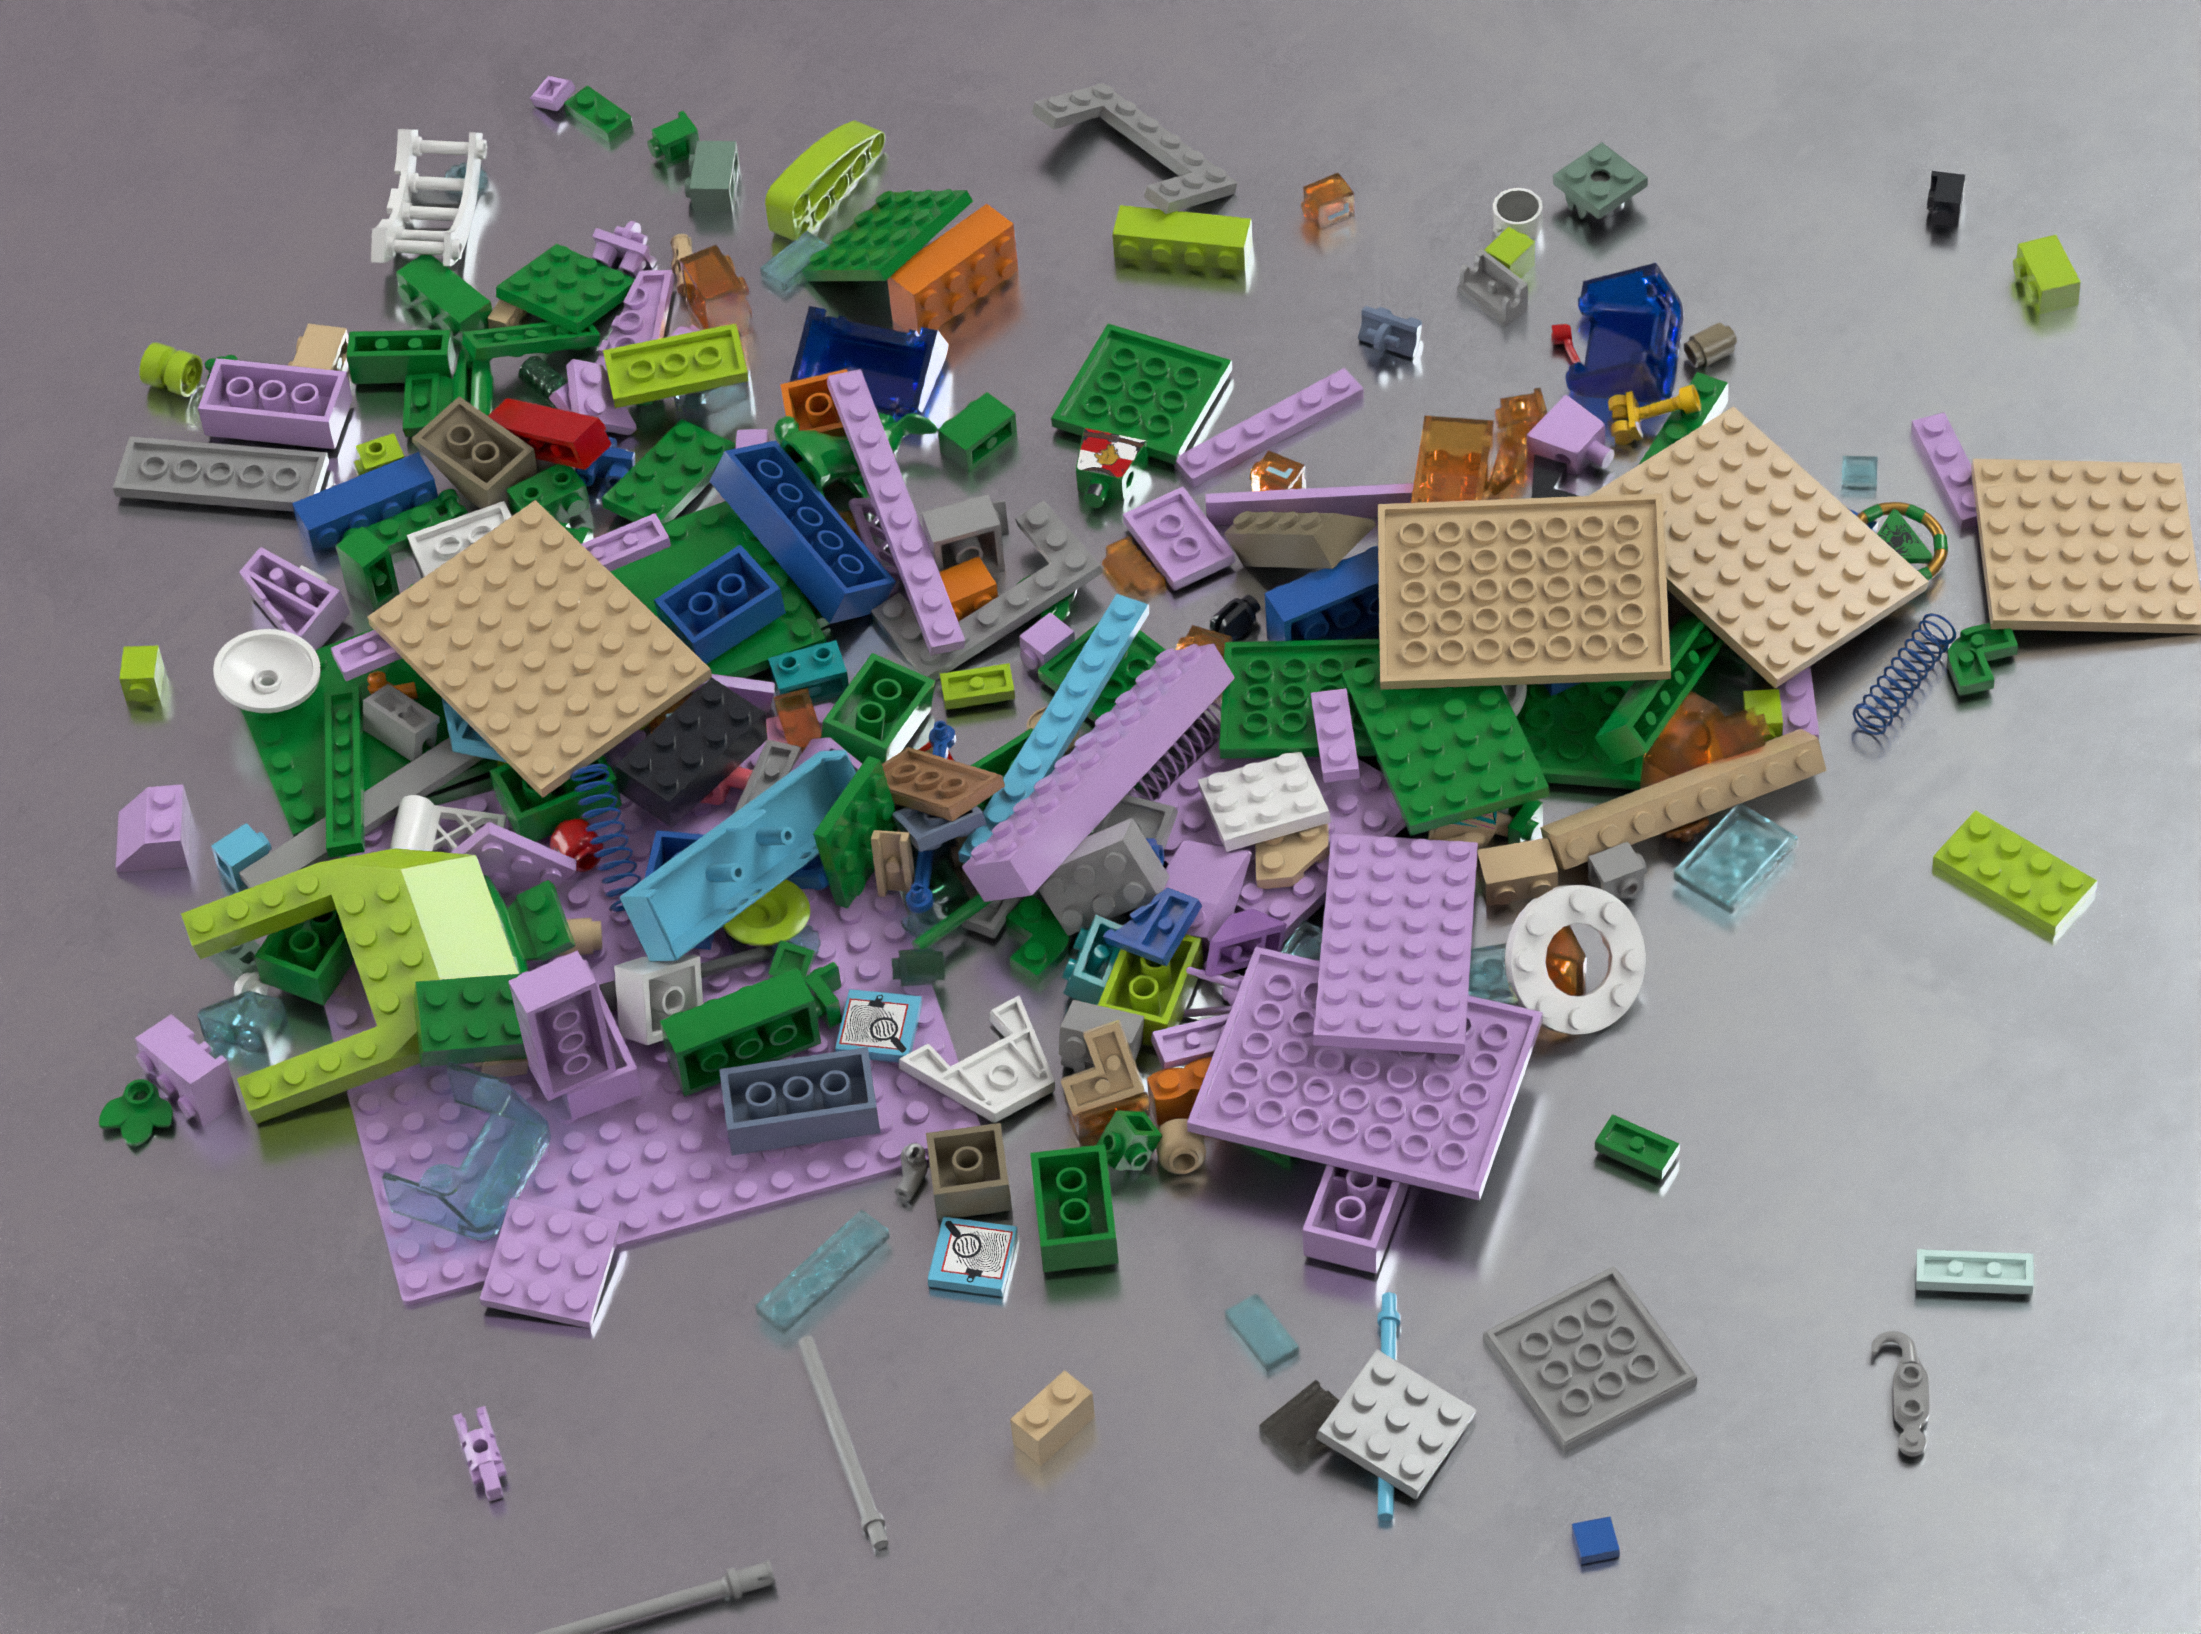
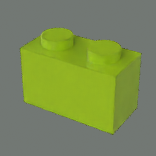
M2057 235L2019 243L2017 246V257L2013 259V270L2016 277L2023 280L2026 297L2030 303L2034 302L2039 314L2078 305L2081 281Z

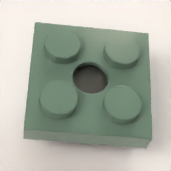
M1601 142L1553 175V185L1565 193L1569 209L1573 211L1577 208L1581 219L1586 216L1603 219L1618 214L1628 199L1648 187V177Z

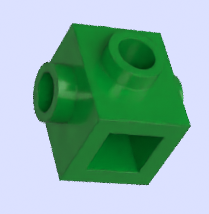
M1116 1111L1110 1122L1106 1125L1096 1145L1105 1144L1107 1163L1114 1170L1142 1171L1149 1162L1163 1135L1145 1112Z

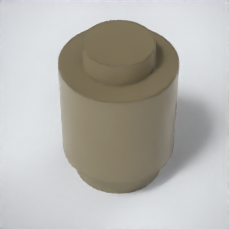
M1718 322L1690 336L1689 341L1684 343V351L1689 362L1695 368L1701 365L1707 367L1734 353V345L1737 344V338L1730 326H1724Z

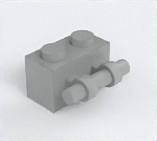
M1072 1000L1060 1025L1058 1055L1062 1056L1061 1066L1074 1068L1075 1073L1095 1067L1083 1033L1089 1029L1116 1020L1121 1022L1135 1061L1142 1046L1144 1016Z

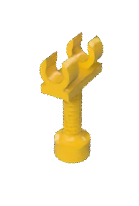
M1693 384L1679 388V395L1673 397V399H1666L1640 408L1632 391L1626 392V395H1614L1608 400L1609 411L1612 410L1614 419H1624L1626 417L1629 419V421L1620 420L1611 425V436H1615V444L1617 445L1629 444L1633 439H1636V441L1642 440L1641 421L1649 419V417H1656L1679 409L1684 410L1687 415L1701 411L1699 395Z

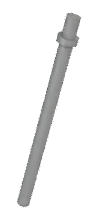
M804 1336L798 1341L863 1517L861 1520L862 1529L869 1534L874 1549H883L889 1544L883 1529L885 1520L881 1513H877L813 1337Z

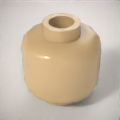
M1174 1119L1166 1122L1159 1128V1132L1163 1137L1156 1147L1158 1159L1165 1170L1174 1174H1187L1195 1171L1202 1165L1206 1157L1204 1137L1201 1134L1188 1132V1119Z

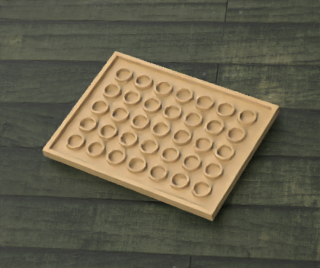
M1734 406L1589 495L1663 493L1667 590L1774 688L1782 685L1926 591L1929 583L1921 573Z
M1663 493L1378 504L1381 690L1671 679Z
M536 500L367 616L369 625L542 798L570 779L573 772L594 762L712 677L711 669Z

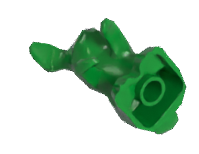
M878 413L895 459L902 438L909 434L925 435L937 433L938 428L936 424L918 414H906L896 422L891 415ZM785 416L777 421L774 428L776 441L823 496L824 488L838 482L849 489L857 498H869L867 491L862 485L864 480L847 436H831L815 430H799V423L791 416Z

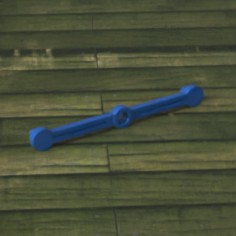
M944 721L935 722L934 728L929 733L933 755L947 759L949 748L956 742L955 730L951 726L946 725ZM934 850L918 852L914 884L905 897L907 908L913 913H924L933 906V895L929 890Z

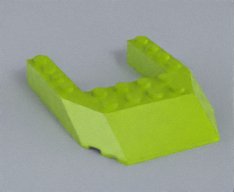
M394 848L323 861L181 913L191 945L201 960L337 909L377 1026L237 1078L247 1110L256 1124L419 1064L420 1056L413 999L415 982L519 974L476 855Z

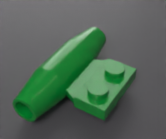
M462 344L453 379L442 376L439 373L406 375L402 427L405 437L415 436L459 396L488 416L492 412L494 379L491 360H474Z
M484 875L518 973L529 971L527 961L544 962L576 946L556 888L550 880L516 895L517 898L507 908L491 878Z

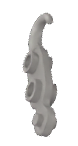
M1899 1331L1883 1332L1872 1342L1871 1353L1877 1354L1880 1346L1887 1342L1897 1343L1902 1348V1357L1893 1375L1894 1418L1904 1429L1899 1437L1898 1445L1901 1452L1905 1455L1919 1456L1926 1448V1437L1920 1431V1428L1927 1423L1929 1418V1377L1918 1357L1915 1342L1910 1336Z

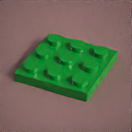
M556 243L497 285L496 298L578 334L624 301L635 279Z
M1098 623L1038 669L1039 679L1057 692ZM1139 629L1087 717L1095 722L1100 716L1110 712L1116 705V699L1121 694L1130 691L1136 684V678L1141 673L1150 670L1156 663L1155 658L1166 649Z
M870 756L863 762L813 833L835 904L847 909L856 896L863 892L866 882L875 871L871 846L873 831L897 832L898 830L892 816L896 809L881 760Z

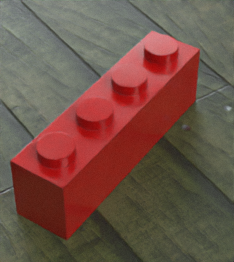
M506 398L488 415V417L534 448L535 459L586 470L612 445L607 436L604 423L594 416Z

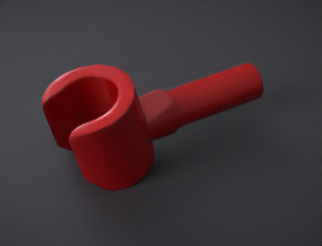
M1552 325V344H1564L1573 366H1579L1581 361L1574 349L1570 325Z

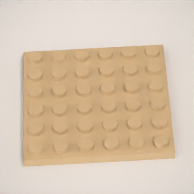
M2016 459L1972 460L1971 474L1991 629L2201 634V589L2181 463Z

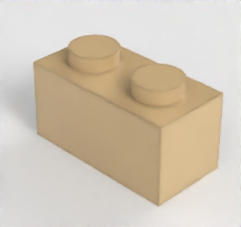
M500 299L487 318L489 329L518 326L519 321L527 314V311Z

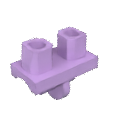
M629 221L625 228L617 226L614 234L596 228L592 235L597 244L592 259L611 268L616 256L623 258L619 266L620 271L636 279L639 271L644 270L645 266L653 269L657 261L655 257L650 256V248L645 245L648 237L641 234V226L638 222Z

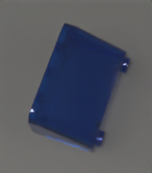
M1652 263L1583 281L1581 296L1578 298V307L1581 314L1590 321L1591 326L1584 365L1581 362L1572 363L1569 366L1568 372H1566L1565 380L1568 389L1579 397L1610 399L1614 395H1626V392L1632 391L1638 402L1656 403L1670 399L1673 394L1684 311L1678 294L1658 264Z
M809 306L789 382L847 369L848 372L861 369L876 408L894 411V414L901 418L906 414L921 415L946 359L949 347L938 330L922 327L920 335L916 330L909 329V332L906 333L849 322L844 316H838V318L825 317L826 309Z

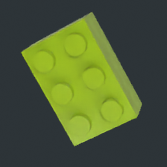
M1186 934L1167 966L1120 949L1098 1006L1144 1016L1142 1044L1154 1047L1151 1041L1152 1032L1178 1026L1181 1023L1199 978L1188 974L1186 969L1187 967H1193L1202 970L1204 965L1202 938Z

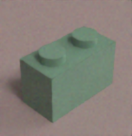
M697 141L695 154H690L689 172L692 176L691 178H686L685 195L686 198H691L693 211H733L740 165L736 141Z

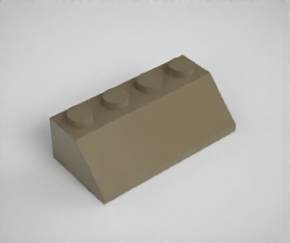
M1245 511L1234 518V524L1224 535L1245 567L1333 569L1376 524L1373 519L1337 513Z

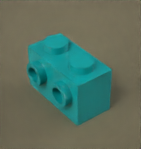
M836 640L768 658L771 680L775 683L774 689L782 711L839 697L849 685L847 670Z
M1095 915L1088 930L1080 929L1073 946L1074 949L1079 950L1076 960L1069 958L1061 977L1067 980L1063 991L1064 995L1081 1002L1098 1005L1120 952V948L1107 944L1103 936L1109 929L1112 928L1115 932L1122 925Z

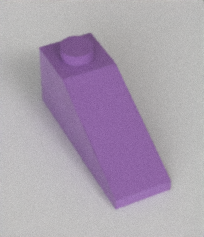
M1249 909L1229 915L1211 939L1205 975L1213 977L1248 967L1255 947L1282 952L1287 923L1256 909Z

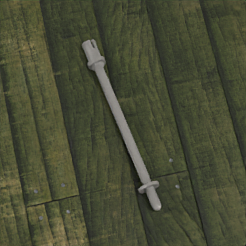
M769 1560L736 1571L732 1567L726 1569L727 1573L723 1574L719 1580L533 1634H590L724 1594L729 1597L733 1596L734 1599L742 1598V1593L769 1585H776Z

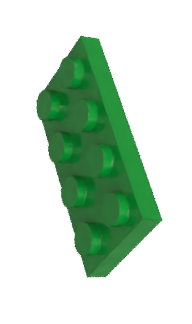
M681 419L602 497L603 508L633 522L654 513L661 524L671 521L710 483V479L724 451L736 449V443Z

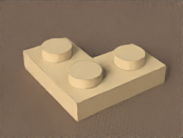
M1120 1020L1084 1031L1083 1036L1095 1067L1061 1079V1084L1073 1116L1140 1094L1145 1090Z

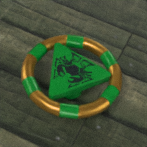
M1885 502L1875 504L1857 515L1865 524L1884 515H1889L1877 535L1909 564H1928L1926 567L1917 570L1928 581L1943 567L1948 554L1947 536L1940 523L1926 510L1908 503ZM1902 515L1922 523L1929 530L1933 537V558L1931 552Z

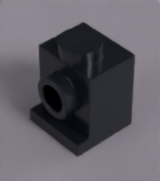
M1932 171L1927 200V209L1933 210L1932 224L1959 227L1966 175Z

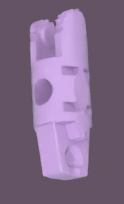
M485 1406L476 1408L479 1426L482 1427L480 1429L467 1432L468 1426L462 1413L453 1415L452 1418L468 1462L473 1484L483 1482L488 1500L491 1502L504 1497L499 1477L507 1475L497 1447L496 1437Z

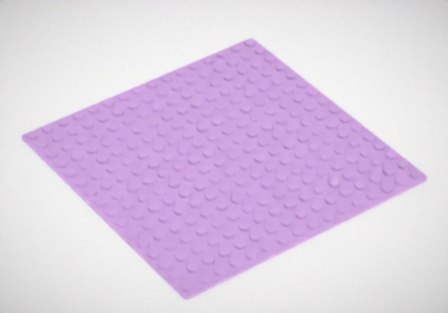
M825 703L766 719L768 740L801 747V753H803L811 739L821 738L823 720L835 704ZM766 741L740 764V767L753 770ZM610 766L611 770L613 771V773H614V775H615V777H616V771L613 770V767H612V766ZM731 787L724 803L720 805L697 804L673 828L620 793L622 806L617 809L622 814L616 821H621L626 826L620 834L629 837V842L625 847L633 850V855L629 859L637 863V868L633 873L641 876V881L644 879L656 830L705 835L733 815L744 790ZM494 791L437 805L505 815L496 799ZM608 811L587 820V822L592 825L598 822L610 821L618 815V812ZM397 816L365 835V852L344 856L351 857L389 850ZM506 817L505 829L515 833ZM442 818L440 820V827L447 834L460 827L456 820ZM485 824L480 825L479 827L475 828L474 830L477 832V831H478L480 828H482ZM610 824L602 829L595 830L598 836L615 834L622 828V825ZM466 833L455 839L454 843L459 846L470 836ZM552 835L536 842L550 848ZM614 837L603 842V850L619 847L626 841V838ZM445 845L434 852L450 853L452 851ZM618 850L615 853L601 857L599 863L593 869L586 872L577 871L556 887L566 919L592 918V921H601L603 950H593L594 954L581 955L583 960H587L598 986L615 981V965L640 957H647L642 944L639 943V938L627 912H613L609 910L610 906L619 901V897L623 894L613 897L605 896L611 890L633 885L637 882L638 878L631 876L608 884L601 883L604 878L629 872L633 869L634 865L623 863L608 870H597L602 864L625 859L630 854V851ZM341 856L329 858L326 861L339 859ZM875 871L866 882L863 892L856 896L848 909L835 904L830 886L821 890L801 889L807 896L810 904V917L805 928L794 938L786 942L815 951L816 956L810 973L814 969L824 967L831 962H835L839 967L841 987L834 991L833 994L839 1000L841 1018L843 1017L849 989L922 996V1009L912 1052L926 1044H930L950 1067L958 1063L959 1061L922 954L918 953L912 946V941L916 937L900 891L888 890L885 897L878 896ZM522 892L500 894L508 908L517 898L516 895ZM721 927L715 931L711 950L692 948L684 955L700 956V963L732 955L734 952L725 935L724 928ZM746 944L747 950L760 947ZM778 944L769 946L773 954L768 960L701 978L703 1004L710 999H718L736 992L744 986L754 985L769 979L768 973ZM558 954L544 962L527 961L528 970L537 969L560 956ZM354 961L324 1005L334 1042L377 1026ZM618 1010L612 1011L611 1014L619 1029ZM821 1017L818 1018L822 1044L780 1060L836 1052L835 1047L841 1023L829 1029ZM624 1037L623 1040L638 1071L642 1095L572 1120L562 1096L550 1101L546 1099L529 1068V1064L527 1074L482 1079L481 1067H474L473 1063L421 1067L419 1063L347 1090L401 1298L405 1305L418 1304L484 1285L511 1198L618 1220L621 1224V1230L615 1249L900 1172L902 1171L901 1152L905 1146L911 1143H918L923 1146L926 1162L929 1164L926 1133L981 1126L976 1112L899 1069V1063L870 1060L880 1126L879 1134L732 1156L721 1083L684 1097L668 1065L664 1041L645 1045Z

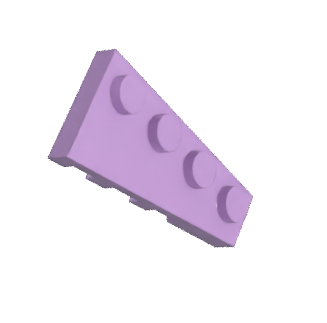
M672 270L639 271L623 301L625 306L619 316L616 315L611 324L612 332L607 340L602 341L598 349L599 356L596 363L602 364L606 372L603 350L664 337L675 280Z

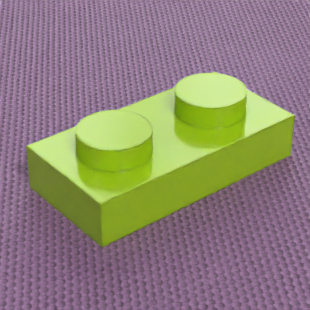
M1010 663L940 674L945 710L1015 699Z

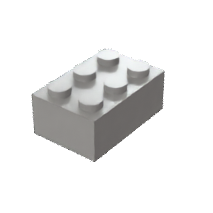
M1131 818L1087 836L1038 890L1069 936L1079 932L1081 928H1089L1095 915L1111 919L1150 903L1153 897L1164 890L1169 874L1134 819Z

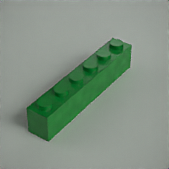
M1692 612L1681 616L1669 633L1671 679L1635 680L1595 736L1602 750L1608 755L1615 766L1646 754L1724 644V641Z

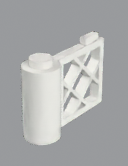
M405 796L399 804L389 849L436 851L447 845L453 851L458 847L454 843L455 839L466 833L472 836L476 832L474 829L482 824L491 822L505 828L506 815L437 806L422 796ZM441 818L456 820L460 827L447 834L440 827Z

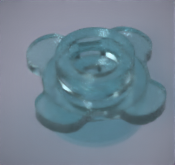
M932 908L924 913H913L908 909V917L903 918L901 921L903 929L918 938L939 923V917Z

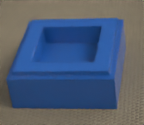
M1610 1516L1572 1524V1534L1581 1564L1620 1557V1548Z

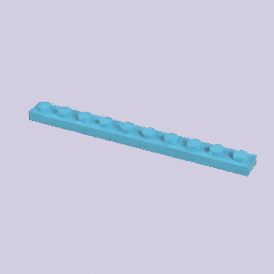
M1119 594L1115 595L1003 778L1005 787L992 796L983 811L986 825L977 828L975 832L970 834L959 850L960 862L966 863L972 857V850L981 843L986 842L993 835V828L1002 821L1007 820L1014 813L1013 807L1021 800L1028 798L1035 791L1034 785L1055 770V763L1066 752L1149 615V604Z

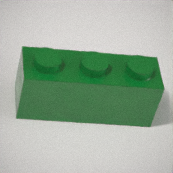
M421 254L396 272L399 284L397 291L402 300L407 304L412 303L427 320H433L441 326L442 330H450L452 338L454 337L462 343L463 332L489 329L487 318L492 312L491 301L447 266H443V263L433 255Z
M450 330L351 331L349 333L346 358L352 384L405 383L406 375L439 373L442 376L453 379L456 355Z

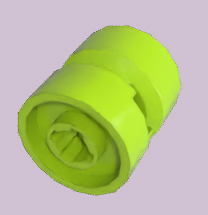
M153 342L148 346L142 356L139 367L140 380L144 384L159 389L168 387V392L183 397H189L194 393L203 372L202 359L198 355L183 350L177 351L174 347L159 342Z

